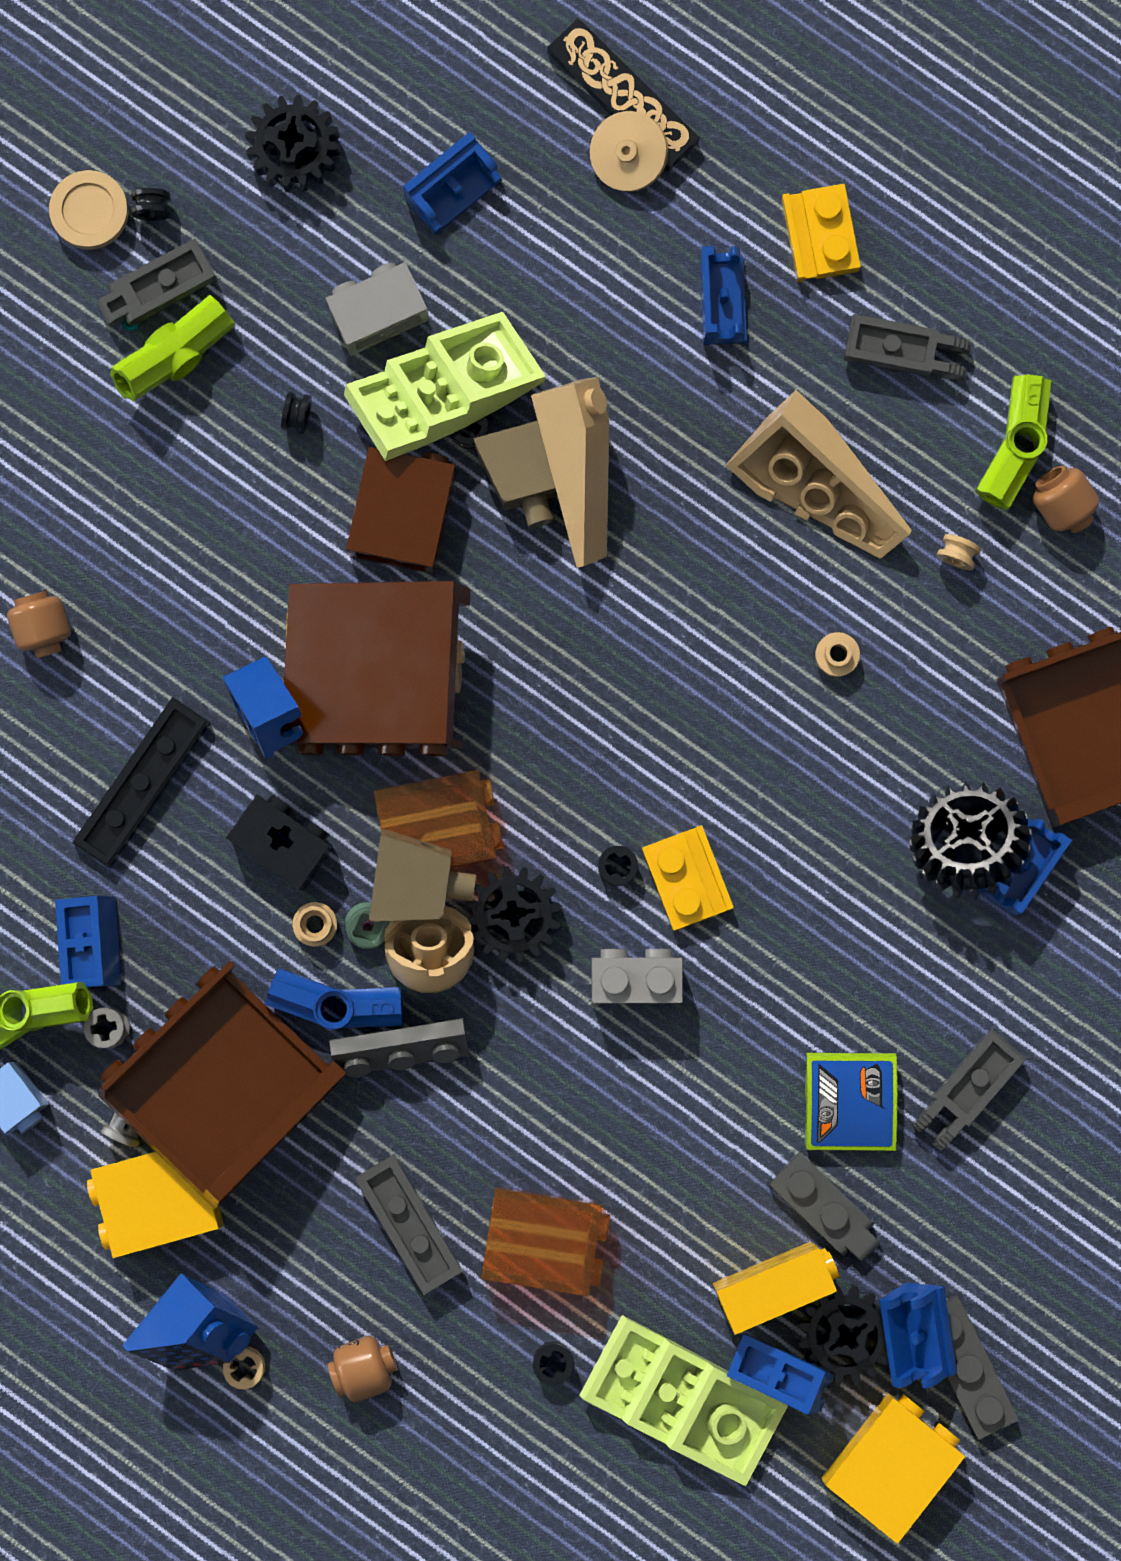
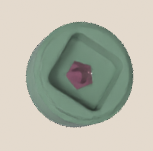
M363 902L351 908L346 915L344 923L349 940L355 946L362 949H373L382 945L385 942V929L390 921H369L371 902Z

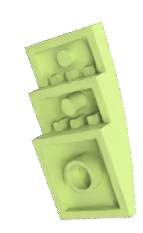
M500 312L428 336L425 348L387 360L384 372L346 384L344 396L380 454L387 461L426 446L471 425L537 387L545 381L546 376L505 314Z
M624 1315L619 1319L579 1395L583 1400L622 1419L627 1425L665 1443L670 1449L744 1486L748 1484L788 1405L727 1377V1370Z

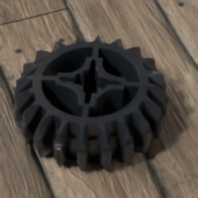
M966 781L960 792H954L947 785L943 799L932 794L929 799L930 807H919V820L912 821L911 825L913 836L909 840L910 850L914 854L913 861L915 867L922 869L923 878L927 883L935 880L936 888L940 893L952 886L953 895L957 899L964 890H970L971 896L976 900L980 894L979 889L987 888L988 892L994 896L997 892L996 883L1000 882L1010 887L1013 882L1012 873L1022 875L1024 870L1023 860H1029L1031 855L1029 844L1032 841V832L1029 826H1027L1028 817L1024 811H1019V805L1015 797L1005 800V793L1001 787L992 794H989L988 786L984 782L977 791L971 790L970 785ZM947 828L950 836L945 840V846L937 850L935 842L943 829ZM1003 830L1007 836L1002 848L995 853L992 850V843L996 840V835Z

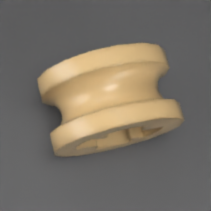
M945 534L942 540L945 543V548L938 550L937 558L954 567L973 570L975 563L972 558L974 555L980 554L981 547L963 537Z
M247 1346L230 1363L223 1364V1374L230 1386L246 1390L254 1387L262 1379L266 1363L263 1355L257 1349ZM248 1356L255 1362L251 1369H256V1374L254 1377L246 1374L240 1379L234 1374L238 1367L232 1366L235 1358L243 1361Z

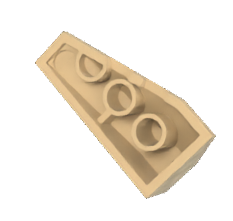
M598 377L577 380L531 395L577 568L607 557L609 417L606 410L607 399L601 390Z
M797 390L767 416L726 465L758 496L770 502L775 498L796 509L795 515L807 521L809 517L831 527L834 535L880 559L908 537L912 531L830 421Z

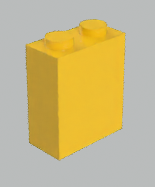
M156 1152L90 1170L92 1179L87 1180L89 1197L93 1206H100L104 1222L98 1224L100 1240L105 1250L111 1249L113 1258L213 1231L224 1226L219 1206L214 1209Z
M810 1241L712 1284L728 1323L736 1335L837 1292L833 1280L839 1278L840 1275L830 1252H827L825 1248L820 1250Z
M887 1393L821 1479L825 1486L898 1544L965 1456L956 1448L961 1440L946 1427L938 1423L933 1429L920 1419L925 1411L905 1394L897 1400Z

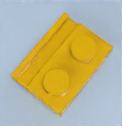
M845 183L804 190L798 194H783L781 200L797 283L804 282L806 279H821L859 272L861 266Z
M702 825L642 847L643 855L673 931L734 908Z

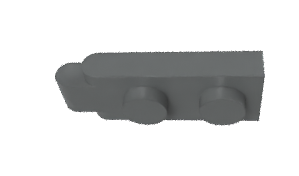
M194 238L112 282L108 286L110 293L97 301V305L110 327L125 320L129 326H132L217 281V277Z
M798 1152L768 1183L843 1257L850 1250L863 1263L881 1244L868 1231L874 1223L801 1152Z

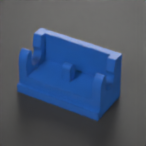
M469 132L403 186L405 200L432 232L437 235L502 181V177L496 171L498 166L478 143L473 134Z
M702 246L699 263L703 345L747 343L743 256H740V248L731 247L728 253H716L714 246Z
M267 656L222 677L235 709L266 759L274 756L273 752L295 742L302 736L303 730L300 726L292 727L286 732H280L283 725L292 723L302 714Z
M1028 818L1027 826H1029L1032 832V841L1029 844L1031 855L1029 860H1023L1024 870L1022 875L1012 873L1013 882L1010 887L1000 882L996 883L997 892L994 896L988 892L987 888L979 889L981 894L1013 916L1024 912L1072 842L1063 833L1057 832L1056 834L1046 828V823L1037 818L1034 820Z
M88 896L55 900L61 985L85 982L87 989L91 987L122 986L116 897Z
M904 1283L879 1300L892 1387L904 1388L912 1384L913 1381L921 1379L922 1388H930L946 1377L957 1373L945 1286Z
M743 1333L727 1373V1377L807 1415L822 1411L826 1401L821 1397L826 1385L833 1381V1375L828 1373V1371L747 1333Z

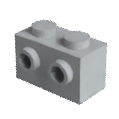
M406 262L397 266L395 263L382 265L371 273L372 277L357 284L355 281L342 283L331 291V296L325 298L350 356L429 321L427 307Z
M601 949V958L591 959L592 1004L683 1003L682 958H672V949H645V958H628L627 949Z

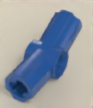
M278 968L265 1002L267 1006L322 1025L327 1029L403 1026L402 987L338 990ZM338 996L346 1003L347 1012L341 1021L334 1023L325 1017L323 1010L328 999Z

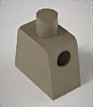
M538 421L474 438L476 453L503 509L510 510L522 506L528 528L551 523L553 517L548 499L558 495Z
M382 829L369 921L442 919L446 898L473 901L476 874L450 871L452 851L447 848Z

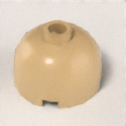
M445 906L442 919L390 921L385 929V957L393 976L408 989L420 993H438L448 990L465 977L472 965L474 936L471 932V924L463 914L454 908Z

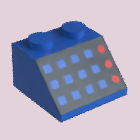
M181 1273L122 1346L127 1352L171 1370L230 1363L235 1356L241 1354L248 1346L250 1337L259 1327L226 1294Z

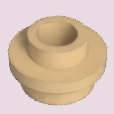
M835 632L821 639L815 651L817 665L824 673L833 677H842L855 669L860 659V650L858 644L851 636ZM836 646L843 648L846 652L845 660L841 662L834 661L830 656L831 648Z
M307 903L300 907L294 915V934L305 945L312 947L325 945L336 934L338 925L336 915L330 907L323 903ZM319 916L322 918L324 926L320 932L312 933L309 931L307 923L311 917Z

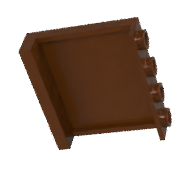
M455 581L289 584L284 685L297 703L302 715L292 723L283 725L281 732L289 731L295 726L301 727L303 730L302 736L289 744L297 747V754L321 756L324 753V748H337V754L363 756L364 748H378L379 755L405 756V748H420V755L447 756V749H463V742L453 739L459 607L470 606V588Z
M1113 627L1087 636L1090 643L1074 648L1072 642H1067L1046 651L1049 658L1032 663L1030 657L1012 662L1005 666L1007 673L997 679L1052 828L1121 804V632L1115 634Z
M231 961L221 970L216 966L209 969L196 984L200 990L189 1001L184 997L177 1000L164 1015L168 1021L157 1032L152 1028L145 1031L132 1045L136 1052L124 1064L117 1059L99 1078L103 1084L100 1086L98 1097L214 1209L341 1082L346 1074L334 1061L327 1065L232 973L235 965Z

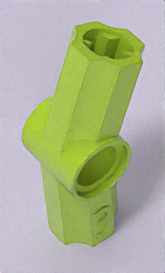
M211 295L207 296L175 324L170 322L161 326L147 339L142 348L111 367L110 376L113 379L116 390L124 399L128 398L134 402L169 378L172 381L182 379L200 363L202 359L201 354L236 326L235 322L216 299Z
M1027 374L1015 375L1012 378L1006 434L1002 445L975 490V493L982 500L994 507L1009 510L1037 459L1046 448L1048 442L1046 424L1052 380H1048L1043 376ZM1017 435L1028 436L1034 444V451L1031 453L1021 452L1014 444V437Z
M85 982L30 990H9L0 995V1050L29 1031L89 1021L90 1012L93 1010L92 994L87 990ZM23 1003L26 1007V1014L24 1018L22 1016Z

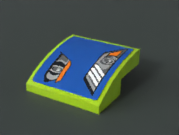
M806 1053V1150L896 1151V1053Z

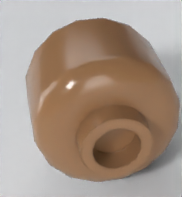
M1064 465L1049 470L1037 480L1035 484L1037 489L1034 492L1033 503L1052 530L1066 531L1070 529L1072 533H1077L1093 522L1094 517L1092 514L1098 507L1099 496L1084 473L1078 468L1067 469Z
M47 590L13 600L15 607L8 611L7 619L16 647L24 652L34 650L36 658L62 651L59 642L68 639L71 635L70 624L62 600L56 596L49 597Z
M365 1336L337 1347L333 1353V1361L327 1363L337 1395L339 1397L346 1395L354 1403H359L390 1390L392 1385L391 1373L398 1370L390 1345L381 1347L378 1340L372 1336Z

